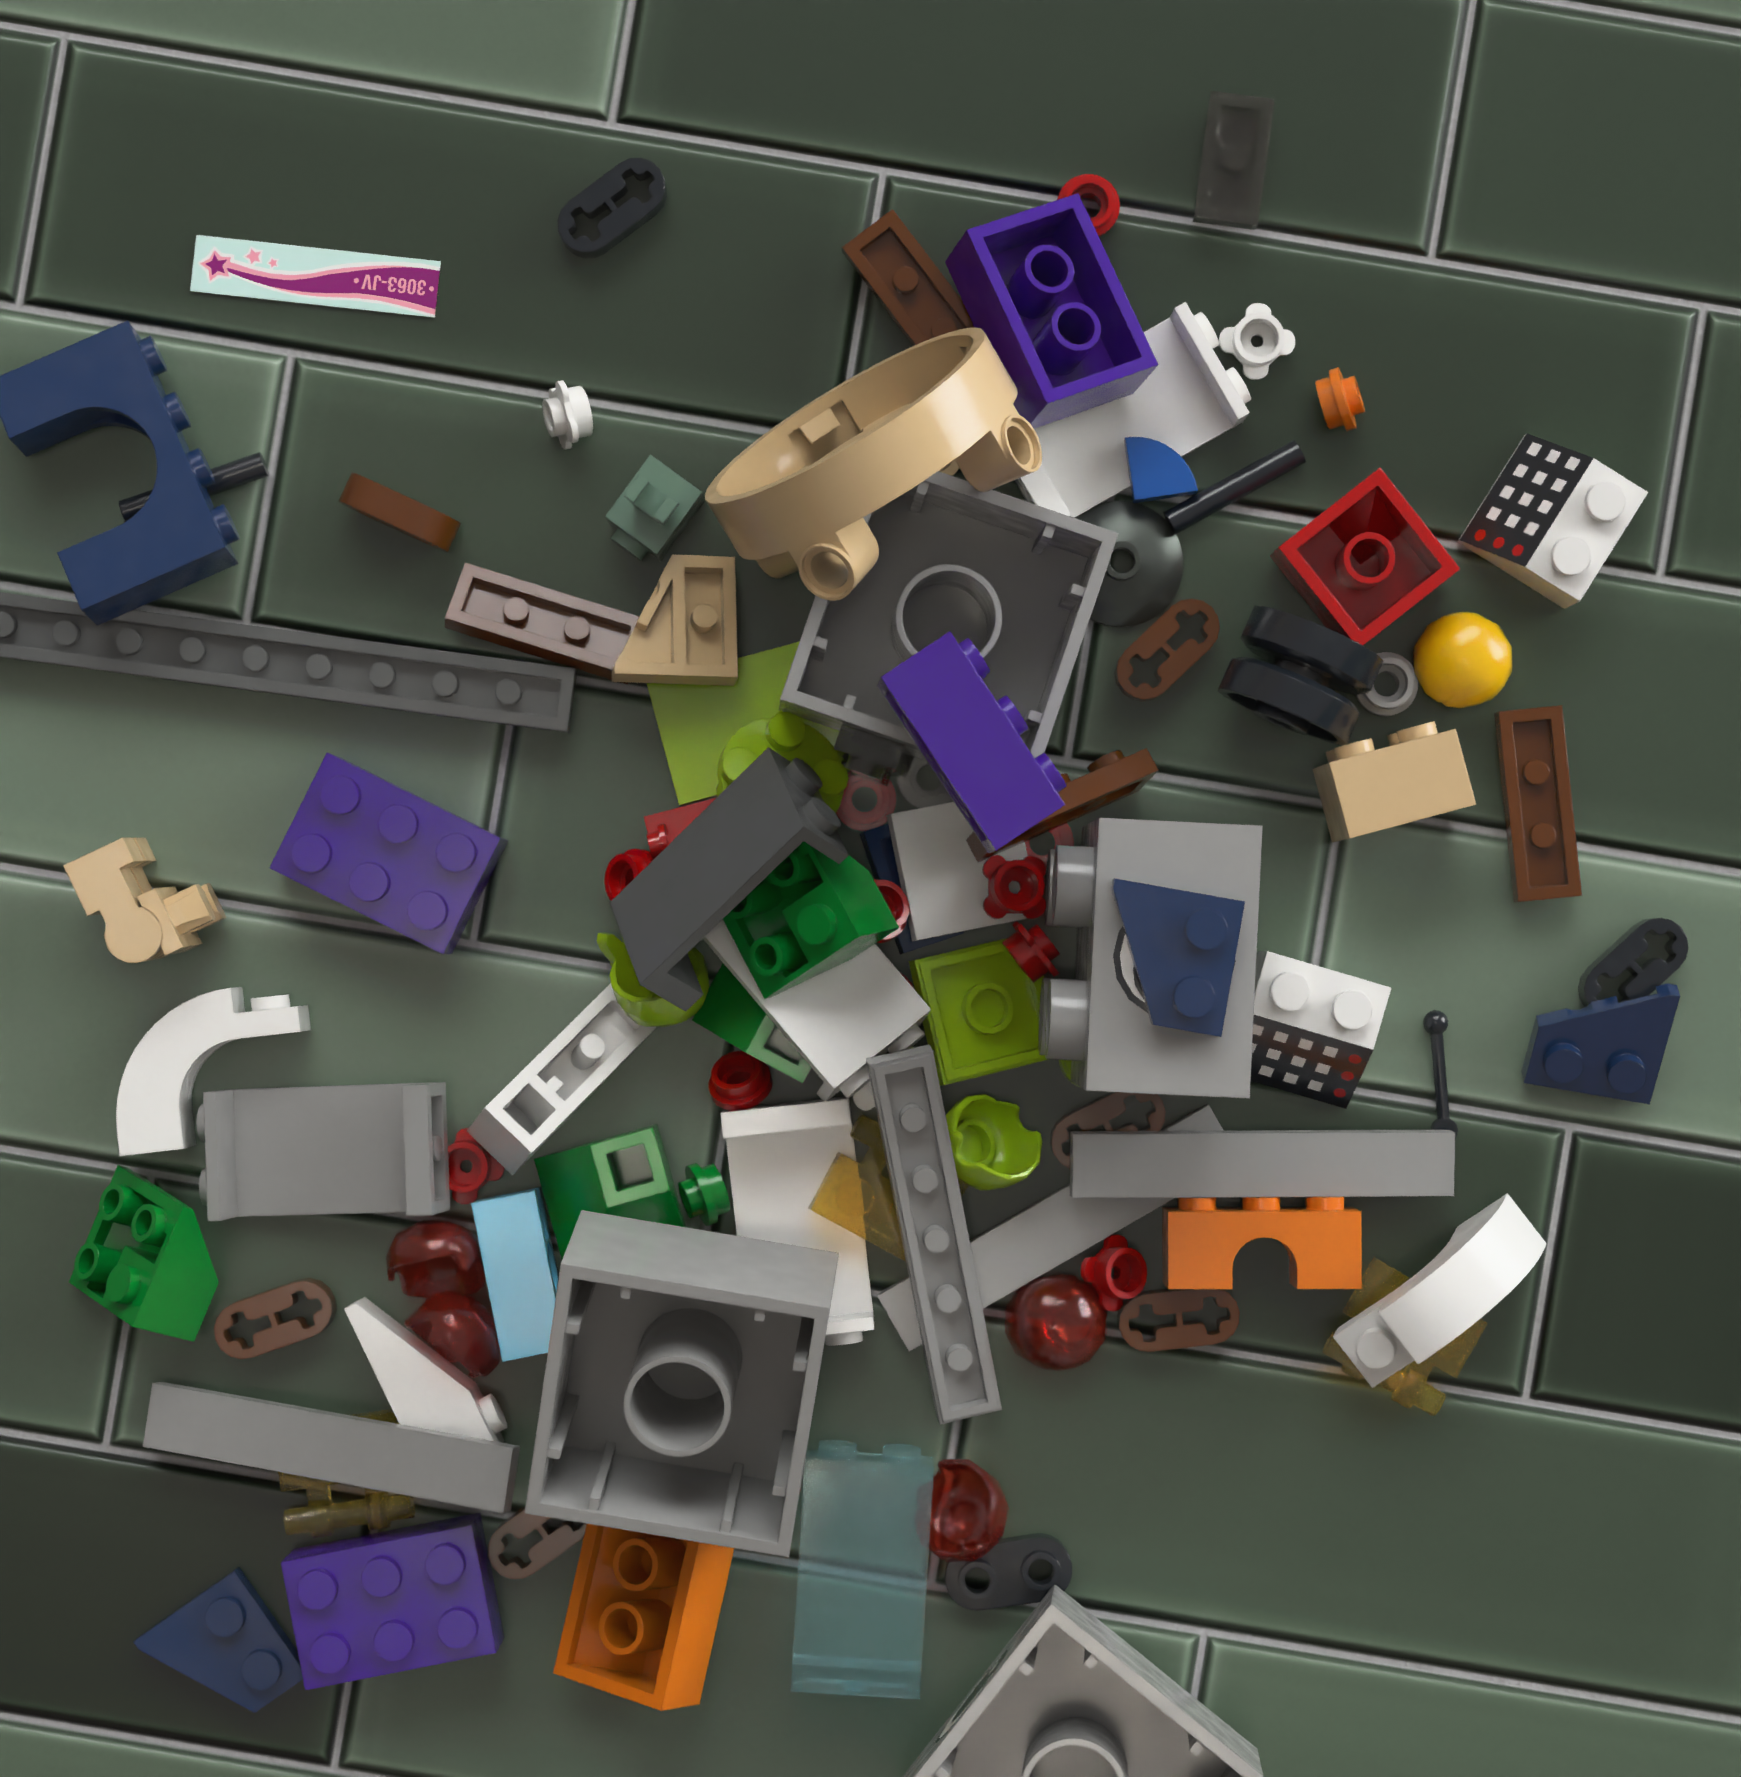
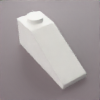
M610 983L482 1110L467 1132L513 1176L656 1027L638 1025L625 1014L623 1008L617 1003Z
M366 1297L344 1308L399 1424L504 1442L500 1431L507 1428V1422L493 1394L490 1393L483 1397L476 1382Z

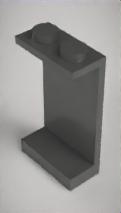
M768 747L610 902L641 986L682 1010L687 1011L704 995L688 952L803 841L838 864L849 856L837 831L841 826L840 820L824 802L819 792V789L823 786L822 781L817 773L803 760L794 758L790 762Z

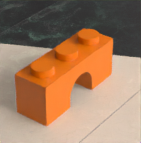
M1216 1197L1178 1198V1207H1162L1163 1284L1167 1289H1233V1262L1241 1247L1257 1238H1272L1283 1244L1289 1257V1283L1296 1289H1362L1361 1211L1354 1207H1344V1197H1306V1207H1280V1197H1242V1207H1216Z

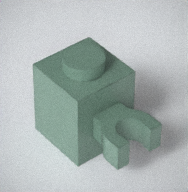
M650 454L605 516L609 524L616 529L610 539L640 561L647 552L661 561L704 503L703 492Z

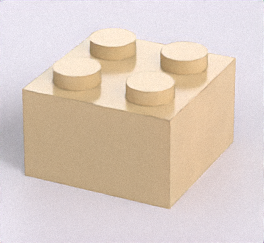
M1435 721L1387 735L1389 747L1375 750L1373 740L1370 738L1336 747L1334 750L1325 752L1328 763L1312 770L1332 842L1350 839L1476 805L1456 729L1438 733Z

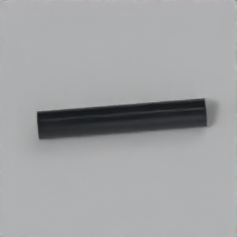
M1293 440L1163 512L1164 518L1176 535L1306 463L1305 457L1298 444Z
M261 452L212 468L211 471L216 483L206 487L209 496H213L269 476ZM152 490L119 501V507L125 522L144 506Z

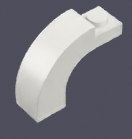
M235 987L199 995L168 1012L141 1039L123 1073L116 1107L119 1156L179 1150L195 1146L192 1090L196 1076L204 1062L217 1049L238 1039L311 1030L308 1005L290 1007L289 994L251 998L252 1011L245 1012L243 988Z
M1507 1193L1457 1226L1448 1244L1432 1261L1393 1292L1338 1327L1333 1338L1373 1388L1413 1361L1420 1364L1476 1323L1508 1295L1529 1273L1539 1260L1547 1243Z

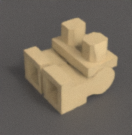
M120 838L63 865L87 916L102 915L106 923L104 938L108 950L117 959L127 963L160 959L195 948L202 944L197 931L226 918L210 883L202 886L195 884L180 892L177 891L176 887L152 889L142 868L156 861L146 838Z

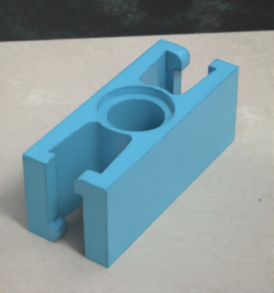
M541 1187L478 1199L476 1202H472L471 1206L502 1362L548 1353L559 1276Z

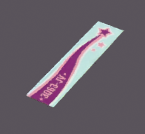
M196 235L190 291L435 318L441 261Z

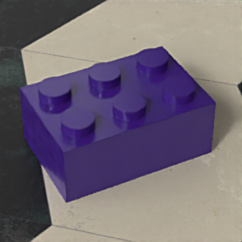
M1078 193L967 229L945 261L974 327L980 328L985 332L1017 388L1018 394L1013 405L1019 415L1024 417L1034 429L1133 394L1159 365Z
M949 631L881 676L877 687L986 851L991 853L997 851L1063 807L1065 803L1058 792L1067 786L1050 758L1044 752L1034 758L1020 737L1029 728L1010 698L1005 695L996 701L982 680L990 673V669L973 642L966 638L958 643L951 631Z
M327 752L269 868L441 954H452L508 840L339 756Z
M481 1512L296 1548L281 1562L305 1690L497 1653L505 1638L491 1564L488 1558Z

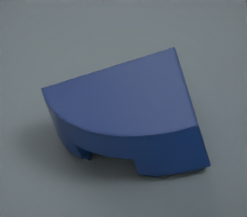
M1125 437L1124 446L1133 503L1197 493L1198 489L1192 471L1185 460L1172 448L1150 438Z

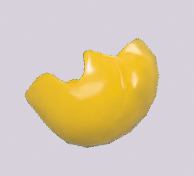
M1456 612L1437 619L1427 625L1414 646V673L1426 695L1436 702L1443 703L1446 707L1465 708L1492 700L1503 689L1512 672L1511 644L1498 624L1477 613Z

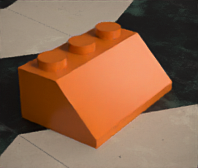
M587 1524L553 1674L660 1711L699 1705L735 1548Z

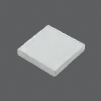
M954 802L887 815L901 889L904 891L909 902V915L907 919L912 941L1027 919L1023 914H1006L1001 919H993L985 913L983 901L988 896V879L983 875L982 867L987 859L981 862H977L966 841L973 830ZM1025 842L996 855L1002 856L1006 861L1023 860L1027 857ZM1012 881L1009 884V890L1012 893H1018L1020 886L1016 881Z

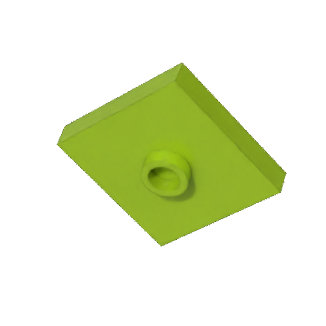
M1007 938L908 961L915 991L931 1008V1011L923 1021L927 1043L931 1046L934 1053L940 1086L1049 1060L1046 1059L1045 1055H1039L1038 1048L1040 995L1044 975L1033 983L1002 944Z

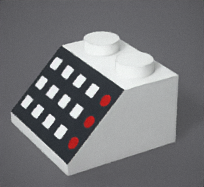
M1526 433L1457 542L1565 609L1581 601L1648 492L1590 456Z
M1259 951L1256 958L1251 1081L1347 1109L1374 1050L1391 987L1269 951Z

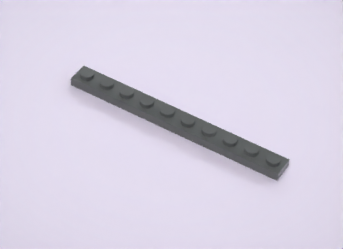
M0 592V658L569 733L578 672L576 668L132 610L97 626L80 609L78 602Z

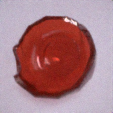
M442 1219L422 1220L398 1232L387 1251L388 1280L394 1281L395 1273H397L401 1282L402 1292L407 1296L430 1299L459 1298L475 1294L485 1287V1272L478 1238L470 1230L457 1223Z
M1067 1274L1045 1276L1034 1279L1017 1289L1005 1308V1334L1015 1354L1037 1368L1050 1371L1070 1370L1089 1362L1105 1341L1108 1311L1102 1308L1095 1288L1089 1283L1079 1280L1077 1276Z
M449 1290L437 1292L427 1298L404 1319V1325L424 1339L443 1358L449 1362L456 1363L459 1361L470 1371L469 1376L471 1378L489 1375L500 1363L501 1353L494 1318L472 1296Z
M944 1459L938 1462L937 1473L929 1481L919 1485L916 1489L917 1509L915 1511L914 1525L921 1544L945 1562L974 1561L990 1552L1002 1538L1008 1518L1009 1506L1000 1483L982 1467L969 1459Z

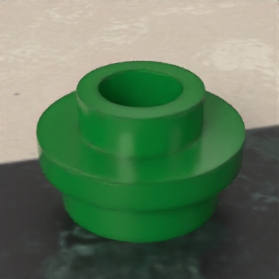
M698 1163L686 1166V1180L678 1182V1190L685 1211L690 1218L699 1216L705 1226L713 1225L718 1222L719 1215L730 1212V1201L722 1176L713 1163L704 1167H700Z

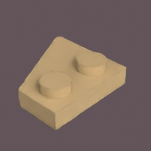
M672 554L658 580L657 586L638 618L633 632L613 667L612 682L734 686L738 678L735 557Z

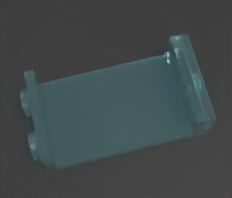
M822 1440L819 1441V1450L807 1449L804 1465L791 1692L920 1699L934 1473L933 1457L921 1456V1447L907 1444L883 1445V1454L857 1452V1443Z

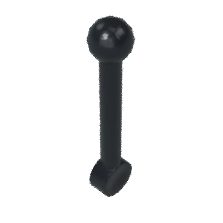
M1433 1010L1426 1014L1423 1021L1425 1030L1431 1036L1437 1119L1432 1123L1431 1130H1451L1455 1132L1456 1138L1458 1128L1449 1115L1443 1032L1448 1027V1018L1443 1012Z

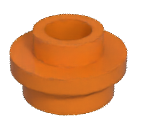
M1339 367L1330 369L1329 377L1315 381L1329 430L1344 426L1346 431L1356 429L1355 415L1365 412L1355 376L1343 379Z

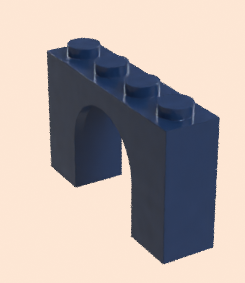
M128 320L0 376V418L9 439L26 457L85 431L105 426L132 429L149 438L153 444L157 459V475L153 490L144 506L123 524L57 552L80 609L97 626L238 564L230 545L240 540L237 529L224 504L214 508L206 487L216 483L212 471L200 448L192 451L189 450L182 433L183 430L191 427L188 415L177 393L172 392L166 395L158 375L167 371L163 357L152 336L141 339Z

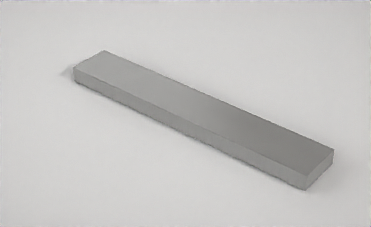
M924 1045L867 1058L866 1062L937 1419L941 1425L1000 1411L1002 1407L933 1050L930 1045Z
M1205 1104L1160 1131L1224 1130L1210 1106ZM1070 1183L970 1240L982 1308L984 1309L1174 1198H1072L1070 1196ZM907 1276L878 1293L877 1297L908 1351H911L920 1346L922 1340L910 1279Z
M1451 1130L1070 1131V1196L1072 1198L1454 1196L1455 1132Z
M167 1382L152 1383L143 1447L498 1513L511 1511L520 1446Z

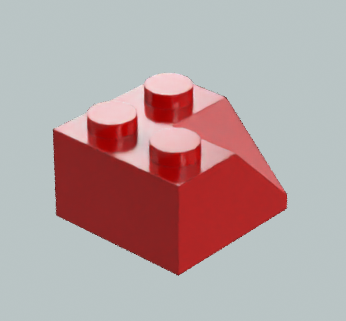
M1378 468L1270 555L1271 559L1326 628L1361 645H1365L1460 570V567L1381 468Z

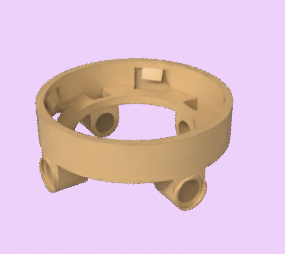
M965 328L945 333L901 351L860 372L805 405L735 457L711 482L706 490L705 500L739 556L743 559L756 560L762 570L773 578H782L799 571L802 582L810 592L822 599L836 601L848 596L878 560L879 547L877 540L863 517L903 495L938 471L953 476L960 469L973 488L980 492L990 491L1037 471L1042 463V449L1034 428L1024 417L1019 415L1013 405L1018 394L1017 388L987 335L980 328Z

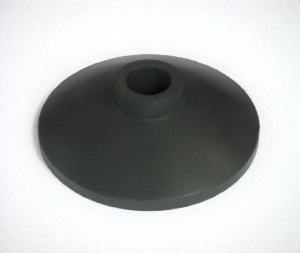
M1121 500L1098 504L1079 515L1076 519L1119 533L1113 552L1125 550L1133 558V567L1126 573L1116 572L1111 567L1109 561L1090 620L1109 627H1130L1144 623L1163 611L1175 596L1183 574L1181 545L1168 522L1159 513L1145 505Z

